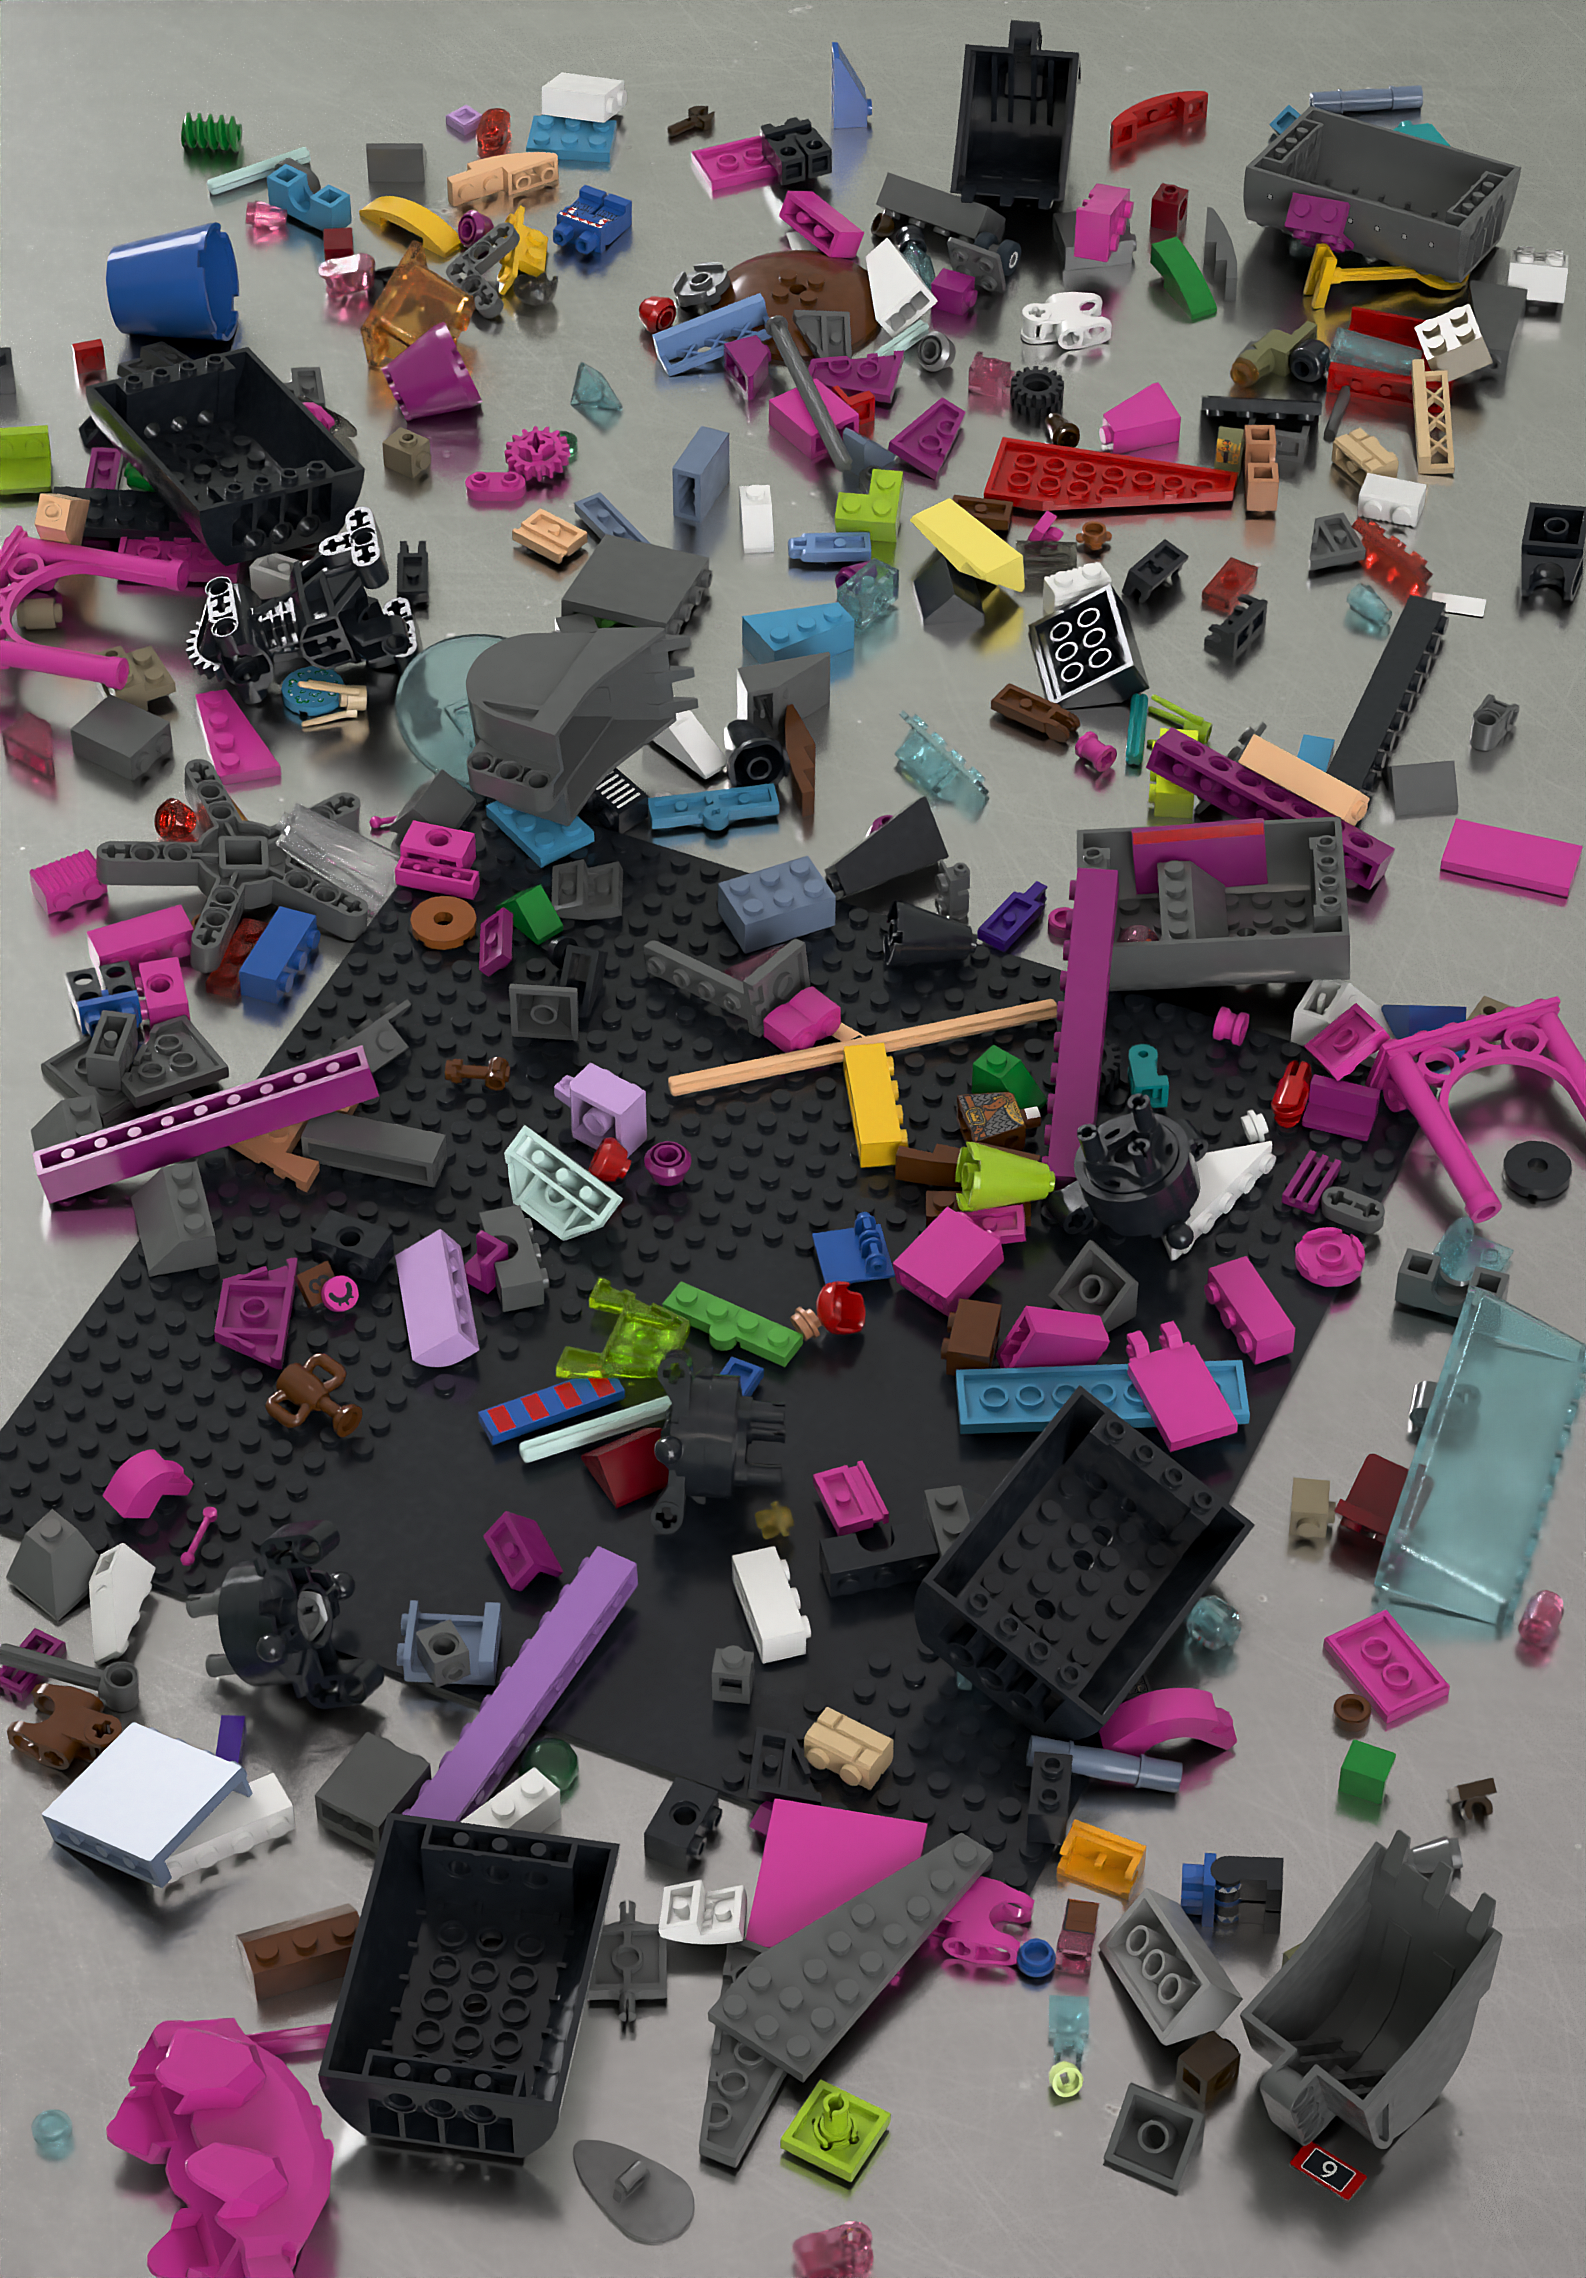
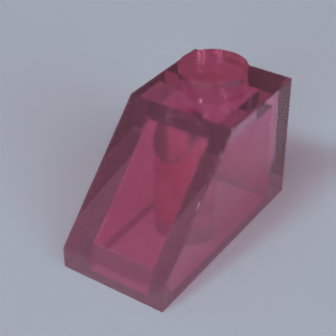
M27 712L2 731L5 756L50 782L56 779L55 750L51 724Z

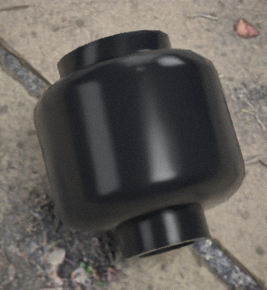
M1308 339L1302 342L1290 355V369L1299 380L1306 383L1315 382L1328 371L1333 360L1332 353L1322 341Z

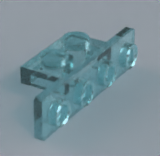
M904 710L899 714L915 733L894 754L931 790L938 794L959 772L982 795L986 796L989 793L982 784L986 779L973 766L967 770L963 766L967 761L955 749L948 752L945 749L948 744L935 731L931 735L927 733L926 730L929 726L917 714L912 718Z

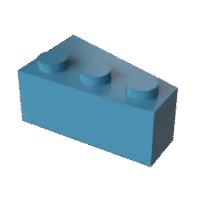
M839 602L742 616V645L759 664L829 652L830 657L854 648L855 620Z

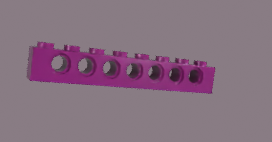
M1173 727L1155 742L1146 765L1147 769L1240 820L1336 817ZM1341 819L1345 877L1370 890L1385 875L1395 848Z

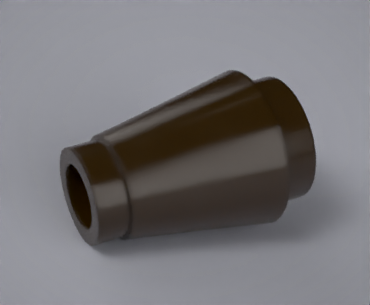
M1051 413L1047 416L1045 425L1053 445L1075 448L1080 440L1079 428L1058 413Z

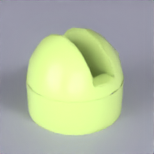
M1062 2061L1051 2067L1049 2083L1056 2094L1062 2097H1070L1081 2089L1083 2076L1074 2064ZM1065 2072L1069 2082L1063 2085L1060 2075Z

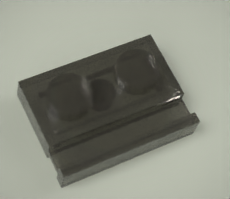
M1016 540L1015 550L1023 555L1024 579H1044L1045 576L1050 577L1051 574L1055 575L1060 571L1067 572V570L1072 571L1073 568L1077 569V542Z

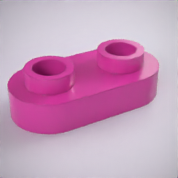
M479 471L468 476L465 481L466 495L476 501H515L521 499L526 493L525 478L516 472Z

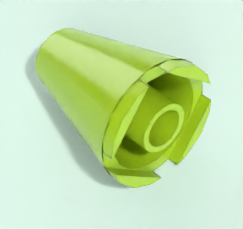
M966 1142L967 1147H962L960 1150L955 1182L961 1183L962 1193H956L957 1203L962 1212H973L1046 1199L1048 1193L1054 1190L1055 1174L1053 1171H1050L1049 1166L1045 1163L975 1142Z

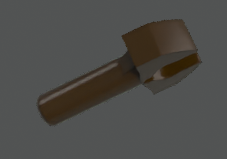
M708 106L691 107L688 109V118L668 126L667 133L673 137L696 126L707 131L715 123V111L708 114Z

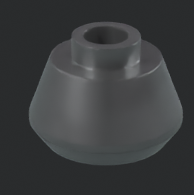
M933 331L928 333L919 344L918 358L922 367L927 371L936 372L950 366L955 359L956 349L953 342L941 332Z

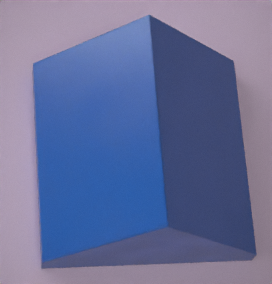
M1383 1005L1381 1008L1395 1038L1398 1040L1413 1036L1419 1031L1426 1030L1428 1032L1442 1028L1452 1022L1461 1023L1466 1021V1007ZM1465 1050L1454 1053L1461 1059L1462 1055L1465 1054Z

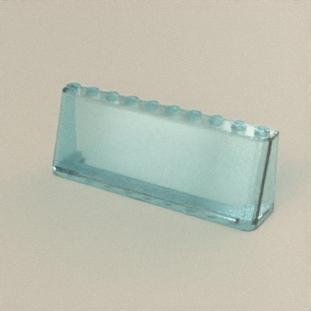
M1470 1285L1386 1538L1374 1587L1499 1626H1503L1507 1612L1514 1614L1520 1593L1513 1590L1515 1585L1523 1586L1529 1566L1522 1564L1523 1557L1531 1559L1537 1538L1531 1537L1530 1534L1532 1530L1536 1532L1540 1530L1545 1511L1538 1508L1540 1503L1548 1504L1553 1484L1547 1483L1548 1477L1556 1478L1561 1461L1560 1457L1555 1456L1556 1450L1564 1451L1569 1431L1563 1430L1564 1424L1572 1425L1577 1405L1570 1403L1572 1399H1580L1585 1380L1578 1377L1580 1373L1586 1374L1585 1343L1489 1291Z

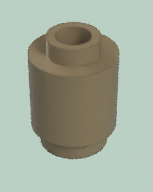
M55 598L24 599V602H20L16 608L18 627H26V630L56 629L57 622L63 621L62 604H56Z

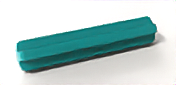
M1135 693L1131 697L1125 759L1129 765L1133 763L1139 765L1143 761L1148 697L1146 694L1139 695Z

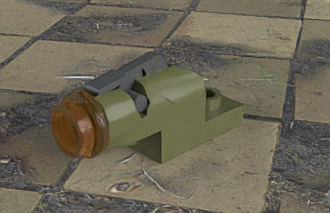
M1307 321L1299 329H1296L1292 335L1281 330L1272 329L1258 341H1250L1235 359L1230 370L1231 379L1236 385L1246 387L1252 386L1270 372L1285 377L1291 372L1289 366L1290 355L1302 342L1308 339H1317L1318 325Z

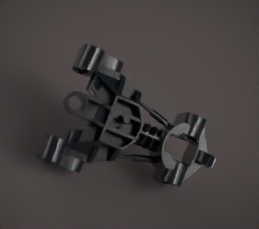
M364 506L352 509L345 517L347 532L331 536L322 541L319 545V553H316L312 559L304 562H294V567L289 577L290 591L278 598L274 597L262 604L260 597L251 588L240 583L232 584L228 577H216L209 581L205 586L208 598L206 599L202 621L196 622L198 630L190 631L191 639L186 640L188 646L186 652L193 669H196L200 676L205 674L208 680L216 676L218 682H221L224 678L236 685L242 701L246 704L258 703L267 696L268 686L273 678L272 657L275 654L296 653L298 650H301L303 656L312 665L329 671L347 663L357 664L366 661L370 668L375 669L396 664L401 677L411 680L420 677L426 670V660L419 625L409 601L401 597L394 598L384 605L382 611L378 599L369 597L365 588L378 589L389 580V570L382 535L371 509ZM289 597V602L284 603L283 600Z

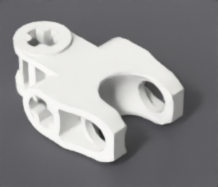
M1065 292L1053 294L1044 304L1033 303L1025 306L1022 310L1024 323L1020 334L1022 340L1029 344L1058 341L1059 345L1064 349H1080L1102 344L1111 338L1112 324L1109 319L1102 316L1098 317L1101 315L1102 299L1099 295L1094 293ZM1087 302L1095 303L1092 309L1080 311L1083 304ZM1104 327V331L1099 335H1091L1089 333L1091 328Z

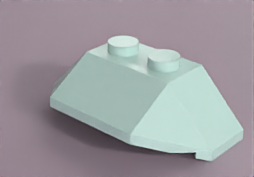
M526 1125L523 1126L504 1152L505 1161L508 1164V1176L513 1203L521 1205L523 1211L563 1241L602 1228L623 1200L614 1190Z

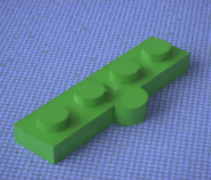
M682 1281L663 1303V1314L709 1333L710 1344L717 1350L732 1349L739 1342L741 1348L785 1367L803 1344V1334Z

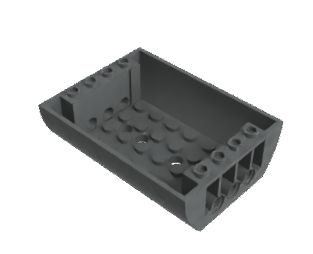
M1341 817L1264 820L1268 884L1225 887L1229 937L1162 941L1159 893L1136 895L1131 829L1145 827L1077 830V868L1118 870L1119 892L1109 991L1311 982L1313 980H1350V933Z

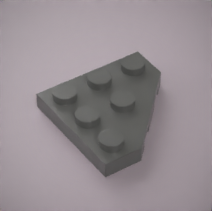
M182 1015L153 1026L147 1044H142L133 1059L132 1069L130 1072H125L121 1079L122 1091L132 1104L139 1108L228 1078L229 1068L187 1016Z

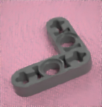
M508 222L495 226L451 262L446 269V275L453 286L484 318L490 319L499 315L504 307V303L496 290L481 275L518 245L520 236L514 226ZM489 251L485 258L477 260L479 254ZM463 272L467 277L463 280L459 273ZM481 284L477 291L469 293L471 287ZM487 297L491 304L487 305L483 300Z

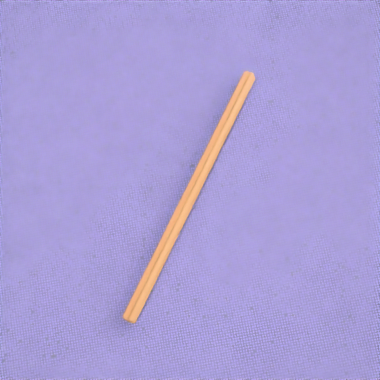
M1047 999L671 1076L668 1078L669 1091L673 1096H679L843 1062L844 1046L884 1043L885 1051L888 1053L1053 1019L1057 1017V1003L1053 999Z

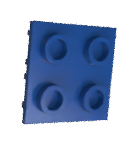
M862 1212L857 1215L855 1228L812 1234L825 1285L836 1281L856 1283L895 1277L881 1224H876L875 1218L868 1212Z

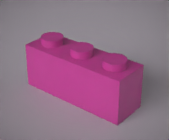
M788 191L778 216L830 258H855L865 233L813 191Z
M179 904L87 931L89 954L99 975V966L127 960L129 961L131 972L139 970L138 963L173 957L182 958L191 955V938L194 929L182 905ZM115 972L110 974L108 977L114 978L117 976L124 975L125 973Z
M1247 1256L1208 1268L1207 1284L1204 1286L1206 1298L1210 1304H1215L1219 1310L1224 1326L1227 1329L1231 1328L1237 1337L1240 1350L1243 1353H1247L1255 1365L1292 1353L1295 1327Z

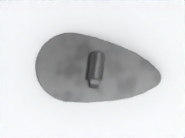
M584 2139L574 2145L573 2157L575 2167L582 2183L606 2215L627 2235L644 2242H662L679 2235L689 2225L694 2214V2196L691 2188L683 2178L662 2164L617 2144Z

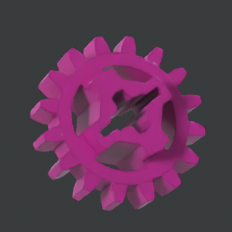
M534 426L533 431L528 432L526 429H522V436L514 434L512 435L513 442L506 443L507 450L504 453L508 470L515 471L520 475L524 474L526 481H529L532 477H537V480L541 481L542 476L545 475L552 479L554 471L562 473V465H569L568 457H571L569 444H567L566 436L560 437V431L558 430L550 433L549 427H545L543 431H538V427Z

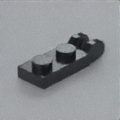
M400 541V553H397V598H405L410 603L428 602L429 559L426 541H419L418 553H409L407 541Z

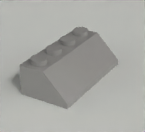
M1147 1887L1098 1945L1159 2041L1166 2046L1219 2029L1243 2000L1179 1903Z

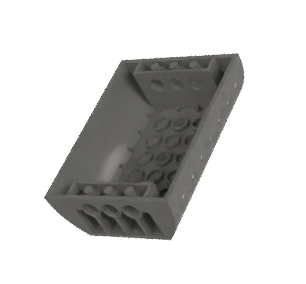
M1310 106L1246 166L1243 192L1244 210L1247 220L1254 221L1262 227L1281 229L1284 233L1292 235L1284 225L1293 193L1348 202L1351 206L1343 234L1355 244L1354 249L1351 251L1361 253L1369 259L1378 258L1388 261L1393 266H1405L1415 269L1419 274H1432L1442 277L1446 282L1461 283L1500 241L1513 205L1522 167Z

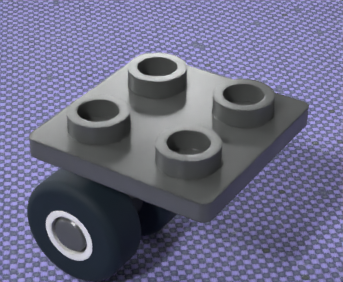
M986 231L978 235L974 244L953 237L948 239L947 244L953 271L975 277V284L981 285L986 290H995L1000 293L1005 292L1006 283L1004 275H1011L1018 265L1021 255L1019 243L1005 240L999 246L997 236Z

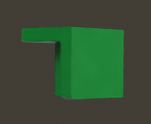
M1353 1739L1341 1766L1338 1791L1382 1804L1385 1796L1386 1782L1395 1763L1396 1754Z

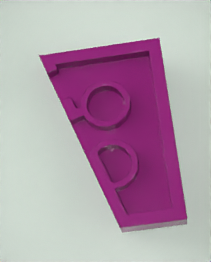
M904 350L894 351V355L878 357V353L867 354V358L850 359L848 356L811 359L808 371L813 380L817 378L831 391L832 387L838 385L847 396L851 397L870 390L875 396V401L891 403L905 358Z
M942 397L889 442L888 450L936 480L963 424L966 412Z

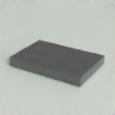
M88 1035L41 1064V1071L71 1098L95 1094L101 1122L105 1126L135 1106L122 1090L88 1086L85 1057L92 1037ZM131 1063V1065H130V1068H129V1071H128V1072H130V1070H131L132 1067H133V1064H132V1063Z

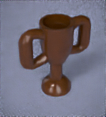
M323 1353L311 1356L304 1366L300 1363H293L286 1367L277 1380V1392L267 1399L265 1405L267 1413L272 1418L289 1428L301 1425L312 1410H322L333 1418V1428L339 1437L350 1435L358 1427L363 1415L361 1407L355 1404L341 1407L330 1399L329 1393L341 1386L346 1379L347 1372L343 1365ZM316 1366H319L334 1378L322 1383L313 1371ZM289 1400L300 1408L298 1413L293 1415L278 1403Z

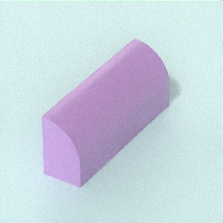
M439 1229L395 1255L412 1360L429 1367L449 1366L479 1351L461 1246Z

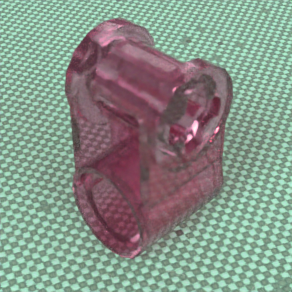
M358 253L353 256L327 260L318 267V273L320 277L324 278L327 285L325 289L327 296L339 298L347 294L370 290L375 283L376 264L374 258L369 254Z
M857 2221L847 2222L818 2233L806 2234L797 2239L791 2249L802 2278H848L861 2275L872 2267L874 2261L873 2250L871 2249L873 2242L872 2232L867 2225ZM849 2233H852L851 2241H849ZM858 2256L861 2258L860 2264H857Z

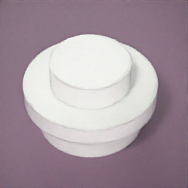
M1253 1110L1247 1111V1115L1240 1119L1249 1142L1252 1143L1257 1140L1259 1143L1264 1142V1134L1268 1133L1269 1130L1261 1113L1256 1115Z

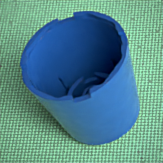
M217 222L207 223L116 245L111 249L106 270L107 296L114 323L121 333L210 341H228L233 337L239 312L237 310L234 311V297L240 296L239 279L233 247L227 232H220L221 224Z

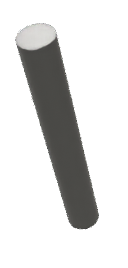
M1342 386L1326 425L1324 436L1335 437L1351 395V388L1349 386Z

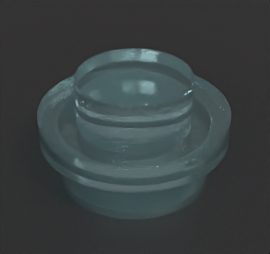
M52 2109L36 2116L31 2130L34 2140L42 2147L58 2149L67 2143L72 2134L73 2127L70 2117L65 2112Z

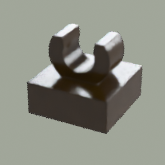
M1493 1778L1458 1785L1447 1790L1451 1805L1462 1803L1460 1812L1465 1821L1473 1819L1471 1810L1473 1803L1481 1806L1484 1817L1493 1813V1805L1487 1798V1796L1497 1793Z

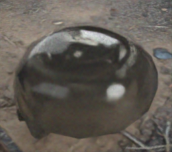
M541 273L537 278L532 275L521 274L514 278L513 290L516 297L524 304L536 307L549 304L555 297L558 277L554 276L552 281H550L546 273Z

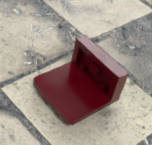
M1372 1453L1366 1457L1346 1501L1340 1499L1334 1512L1341 1519V1526L1356 1533H1360L1361 1529H1364L1374 1534V1541L1393 1549L1395 1544L1406 1548L1432 1493L1434 1484L1431 1479Z

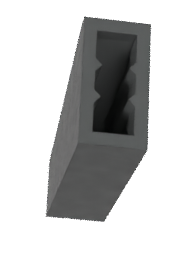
M1470 280L1467 304L1471 306L1493 361L1492 364L1482 367L1478 371L1507 375L1525 315L1527 289Z

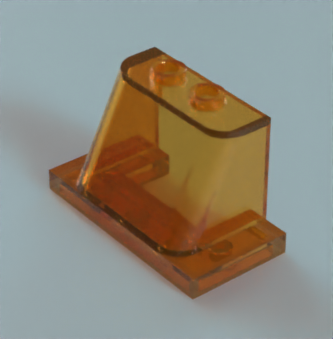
M414 240L411 242L360 329L367 363L379 367L384 357L396 358L431 327L445 322L457 346V339L461 332H465L469 326L470 317L476 308L473 296L428 268L423 243Z

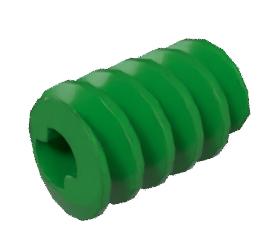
M186 113L181 131L182 147L188 144L193 149L197 145L201 149H206L209 145L212 150H217L219 146L223 151H228L230 147L234 152L240 150L242 125L241 123L236 124L235 116L231 115L229 123H225L224 115H220L218 122H214L213 114H209L207 121H203L202 114L198 113L194 121L192 120L191 113Z

